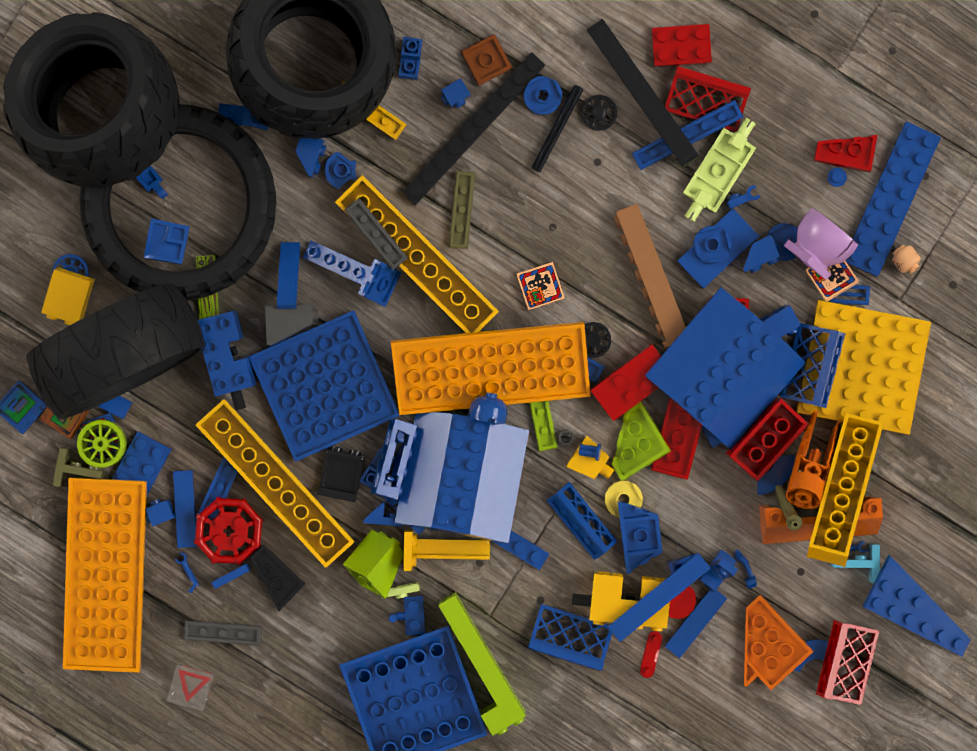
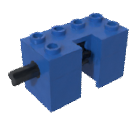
M237 310L198 320L205 343L202 351L214 395L219 396L230 393L235 411L246 408L241 389L253 387L257 382L249 357L238 360L234 359L238 352L236 346L231 347L230 342L244 338Z

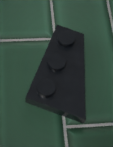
M265 544L250 558L260 578L263 580L270 597H272L278 612L306 584Z

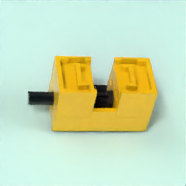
M594 571L592 595L573 593L572 605L590 607L589 620L593 621V624L605 625V622L612 623L666 578L642 576L640 598L635 599V594L626 593V598L621 597L623 574ZM670 602L637 629H643V626L650 627L653 631H663V628L667 629Z

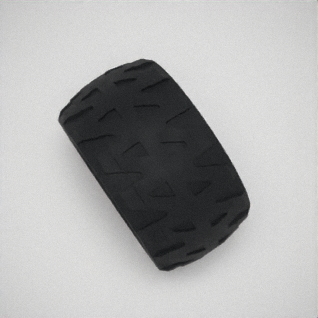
M242 0L233 15L227 36V70L232 86L240 101L263 125L293 138H329L346 132L363 122L381 103L395 71L396 42L394 30L385 7L380 0ZM314 16L325 19L339 27L352 43L357 61L356 71L346 82L329 90L308 91L297 88L284 81L270 65L265 52L264 41L278 24L293 17Z
M74 13L63 16L38 29L19 48L13 57L3 83L4 115L11 133L21 150L50 176L80 187L89 185L96 188H107L126 180L130 181L141 175L144 170L156 162L165 152V148L171 137L174 136L178 124L179 92L168 60L155 43L141 30L121 19L104 13ZM102 68H118L126 71L128 82L124 101L109 121L98 129L85 134L67 135L59 132V106L63 97L75 82L86 74Z

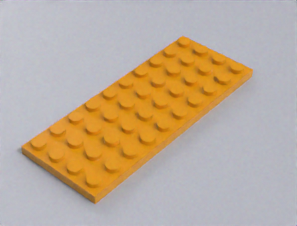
M584 322L391 340L399 415L469 409L472 401L478 396H485L486 392L497 394V398L503 400L506 405L591 397Z
M69 478L63 669L138 673L141 671L147 481Z

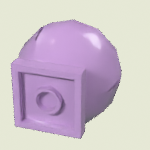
M812 208L804 215L798 226L797 242L793 243L788 240L784 246L805 265L827 280L831 275L827 268L844 262L854 253L858 244L828 218Z

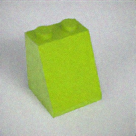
M371 530L343 563V566L362 587L385 599L388 596L404 556V551L401 549V543L393 537L390 539L381 531L378 533Z

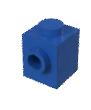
M461 78L441 89L443 95L440 97L445 106L449 105L450 108L455 107L458 109L466 104L465 100L471 97Z
M160 499L150 502V507L145 509L146 521L148 524L151 523L152 527L176 517L170 499L163 502Z

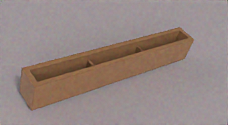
M635 204L615 212L616 217H613L616 227L621 228L623 235H620L622 243L629 248L630 252L627 253L629 261L636 266L635 276L637 281H641L643 284L642 294L644 299H648L651 306L648 309L651 316L656 317L658 324L655 327L658 334L663 335L665 342H662V345L666 351L686 326L639 206Z

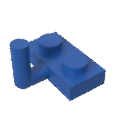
M423 595L404 597L405 612L391 613L389 621L405 620L406 635L425 634Z

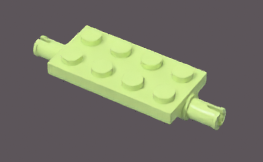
M745 118L739 130L734 133L725 128L722 129L683 192L684 195L693 201L689 210L684 215L686 218H689L694 213L690 220L695 222L703 208H707L713 213L717 212L756 147L747 142L748 135L756 125L753 121L747 128L750 119Z

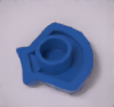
M335 152L326 161L325 175L328 182L339 189L350 179L356 180V161H349L341 153Z

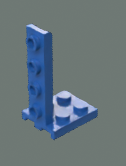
M312 240L303 258L361 284L362 286L358 294L386 307L401 275L400 271L393 270L390 266L377 259H374L371 267Z

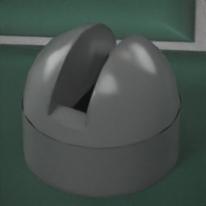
M569 429L561 430L558 435L559 442L563 445H570L574 440L572 431ZM571 434V437H561V435Z

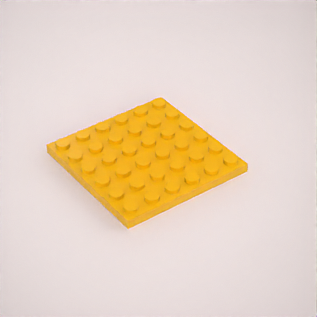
M817 300L813 326L845 333L827 408L798 401L796 412L811 416L814 410H817V417L836 421L842 420V422L844 421L845 414L848 413L883 422V430L910 435L931 322ZM822 333L818 336L822 345L828 341L829 333ZM815 339L809 342L808 348L810 352L819 347ZM821 350L813 355L817 364L824 357ZM810 357L806 359L804 367L807 371L814 366ZM817 369L808 374L812 382L819 377ZM805 376L802 378L801 389L809 385ZM812 388L803 392L807 400H813L814 391Z

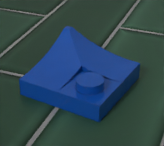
M151 218L144 259L182 265L190 226Z

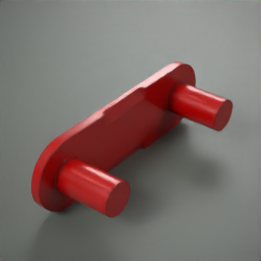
M658 631L650 632L647 638L640 673L645 678L652 677L655 672L662 642V635Z

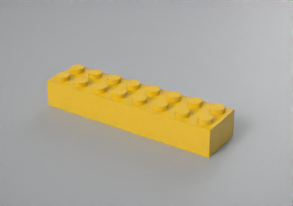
M848 413L845 414L809 543L807 557L846 567L880 440L883 422Z

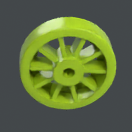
M95 420L88 423L82 428L77 438V450L80 457L90 466L97 468L110 467L119 462L124 456L127 447L125 433L119 425L109 420ZM103 428L109 429L105 436H103ZM99 429V436L94 432ZM113 432L116 437L109 439V435ZM90 434L93 435L94 440L88 439ZM118 440V446L111 445V441ZM87 442L93 443V446L88 447ZM109 447L117 449L116 452L112 454ZM94 448L95 451L92 455L89 450ZM104 451L110 456L109 458L105 459ZM98 452H100V459L96 458Z

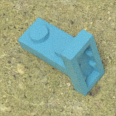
M869 543V558H867V555H855V558L847 559L846 567L831 563L830 566L834 568H869V582L874 583L880 572V545Z

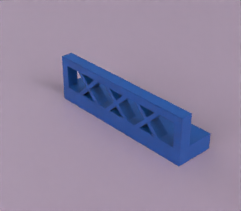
M570 482L546 500L594 560L605 554L617 542ZM566 489L572 495V500L568 499L563 493ZM577 506L582 507L584 514L579 513ZM589 520L594 522L596 529L591 528ZM601 535L605 536L610 543L605 545L601 540Z

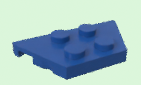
M617 501L626 574H630L632 570L640 565H644L652 557H656L663 552L658 513L623 501Z

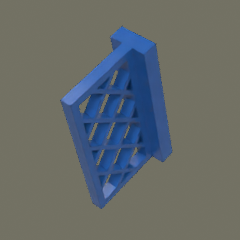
M800 323L801 326L797 328L798 331L796 332L792 349L797 353L798 349L804 346L808 354L802 359L805 361L810 357L814 366L807 371L802 366L801 370L803 373L796 378H792L781 391L780 397L827 408L845 333ZM803 328L809 329L813 335L805 341L801 336ZM822 333H829L828 341L822 345L818 336ZM815 339L819 347L810 352L806 344ZM821 350L824 357L817 364L813 355ZM817 369L819 377L812 382L808 374ZM805 376L809 385L801 389L797 381ZM794 383L798 392L792 396L787 395L788 387ZM810 388L814 391L812 401L807 400L803 393Z
M541 604L527 649L602 671L612 632L607 624L596 625L598 627L593 628L591 625L593 621L588 618ZM544 609L551 611L555 618L546 624L541 617ZM567 616L571 619L573 625L563 629L558 619ZM556 621L561 631L551 636L546 625ZM586 622L591 631L582 635L577 624ZM574 626L579 637L569 641L565 631ZM544 627L549 637L545 640L536 639L537 630ZM601 627L609 629L607 637L600 641L595 630ZM593 632L597 643L588 647L583 637ZM560 633H563L568 642L562 646L556 645L553 637ZM581 638L586 649L578 652L574 650L571 643ZM599 644L602 649L601 658L594 657L589 649Z

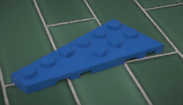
M888 555L863 607L963 656L971 639L911 576Z

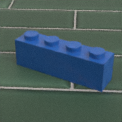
M787 304L760 319L779 337L786 334L787 336L792 335L801 326L793 309Z

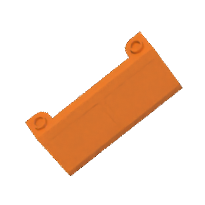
M864 496L854 536L878 534L883 519L881 498ZM769 505L759 506L762 544L811 540L817 516L801 518L802 526L800 529L793 531L787 527L784 513L780 508H770Z

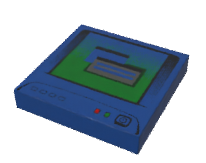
M18 380L0 401V415L21 434H24L44 412L47 405L23 382Z

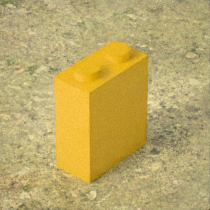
M60 267L55 268L41 313L46 314V317L52 320H64V323L67 325H72L83 319L95 279Z

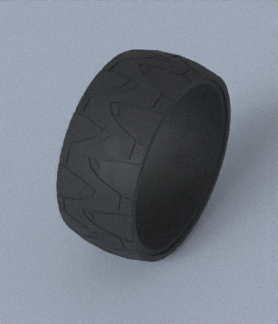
M166 283L122 299L73 323L38 344L29 351L26 357L37 391L47 407L61 420L97 407L162 375L196 355L205 347L199 322L186 298L173 283Z

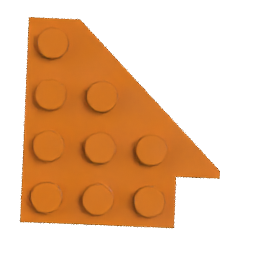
M760 594L746 607L744 686L747 687L755 678L759 677L772 690L814 651Z

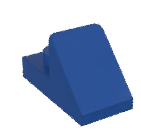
M385 501L364 518L363 523L402 526L395 523L396 513H388V516H384Z

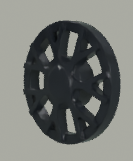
M594 95L584 103L581 111L582 119L586 126L592 130H607L616 121L617 107L609 97ZM597 98L599 105L594 106L591 100ZM603 99L609 101L606 107L601 105ZM585 107L593 108L592 113L585 112ZM613 108L614 113L608 114L607 109ZM592 115L594 120L588 123L586 118ZM606 116L612 120L609 125L604 121ZM596 121H602L601 128L596 127Z
M598 322L584 324L585 329L589 332L586 337V347H592L587 357L597 358L603 356L611 346L609 330ZM591 325H597L596 333H591ZM604 329L607 334L600 337L598 333ZM601 340L608 341L607 347L600 345ZM599 346L602 353L596 355L594 348Z

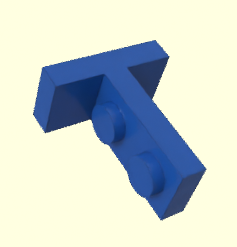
M219 104L218 113L229 118L239 126L268 130V127L258 121L245 106Z
M720 550L709 565L711 568L698 581L715 592L724 579L735 575L738 569L734 565L737 561L725 551Z

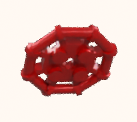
M216 497V500L195 516L197 521L195 540L193 541L211 560L210 563L241 565V562L262 546L260 542L262 522H264L263 517H260L245 498L230 499ZM223 506H234L237 509L236 511H224ZM219 508L220 513L215 518L209 519L208 516ZM242 510H244L252 520L246 522L245 519L240 515ZM205 522L209 524V535L203 536ZM227 526H231V529L234 530L230 536L223 532V529H227ZM249 526H254L253 539L248 538ZM211 540L217 547L214 552L205 543L206 541ZM245 542L249 543L250 545L239 554L237 549ZM221 550H231L234 556L220 555Z

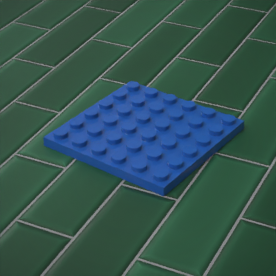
M354 310L249 356L295 462L401 416Z

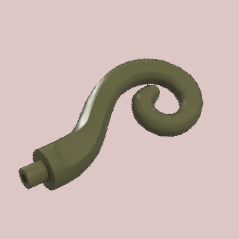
M777 485L775 492L781 510L784 513L786 525L790 530H798L802 526V520L797 515L792 504L786 499L783 486Z

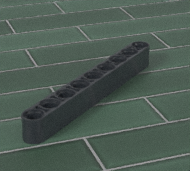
M600 19L586 29L682 167H686L699 158L692 144L606 22Z

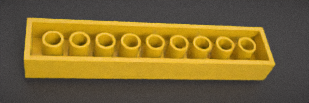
M363 175L335 202L345 212L348 206L358 198L361 199L408 257L399 267L465 333L480 332L499 313Z
M223 399L196 424L198 429L325 568L355 542L226 399Z

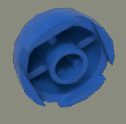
M486 392L485 396H478L472 401L468 417L485 422L495 421V423L505 424L507 407L503 400L497 398V394Z

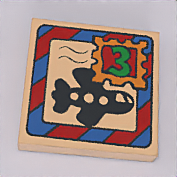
M846 261L829 266L827 271L831 275L827 280L811 268L805 270L825 302L859 283V280Z
M553 262L516 274L528 310L565 299Z

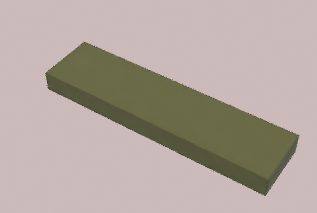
M456 171L449 247L468 249L475 172Z

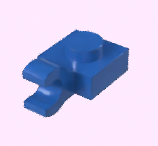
M152 166L136 177L148 192L154 190L162 199L168 195L160 185L163 181L162 177Z
M756 185L750 186L746 194L742 196L740 193L730 196V200L726 202L728 210L748 201L759 199L760 195H751V190L757 188Z

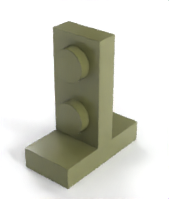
M59 448L52 486L63 487L66 473L97 479L104 478L105 471L100 470V468L90 465L89 468L83 467L82 463L70 461V464H68L71 449Z

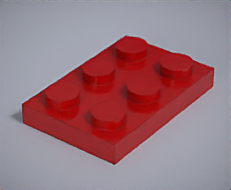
M709 24L656 27L651 29L654 67L712 63Z

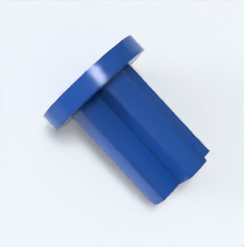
M580 444V456L594 457L596 461H599L601 444L597 446Z

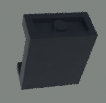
M331 446V449H326L317 495L356 502L365 456H362L360 451L350 450V453L342 452L343 448Z

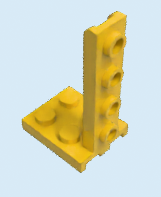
M406 529L404 532V571H412L413 567L417 565V558L489 560L490 540L417 539V534H414L413 529Z

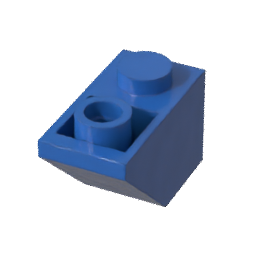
M300 138L296 153L308 176L314 178V175L319 173L321 164L318 162L320 156H324L327 146L324 145L325 142L322 139Z
M774 235L765 237L752 244L743 268L744 272L750 270L752 274L761 270V265L768 263V266L779 262L778 258L782 256V253Z

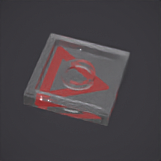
M177 664L167 702L204 712L214 674Z

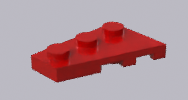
M878 135L818 141L814 162L870 173Z

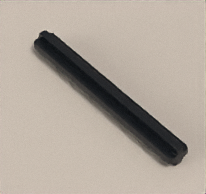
M574 85L532 165V169L536 172H541L583 92V88L578 85Z

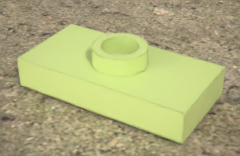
M419 582L393 586L390 588L387 597L396 596V599L407 597V593L420 591Z

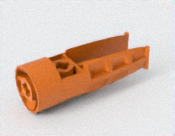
M814 410L808 419L809 425L806 427L785 495L791 504L803 509H814L821 504L834 456L838 427L842 423V420H838L831 431L822 465L819 464L822 453L817 448L815 450L811 449L808 460L805 459L816 422L817 410Z

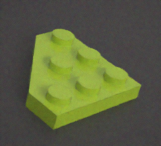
M643 402L636 404L625 412L623 416L624 421L616 445V454L612 462V466L621 481L628 479L671 452Z

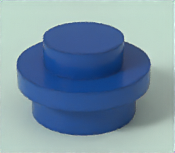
M833 168L829 171L827 179L830 185L840 187L846 182L847 174L841 168Z

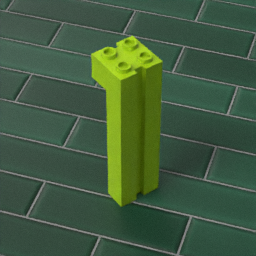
M452 593L439 601L438 606L495 701L481 709L483 713L481 717L492 736L495 734L499 736L505 733L510 725L514 724L516 726L522 723L524 717H526V711L457 593Z

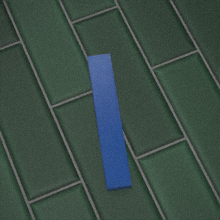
M734 100L680 129L689 142L693 144L744 117ZM662 138L632 153L640 170L673 154Z
M697 553L608 625V628L621 642L711 567Z

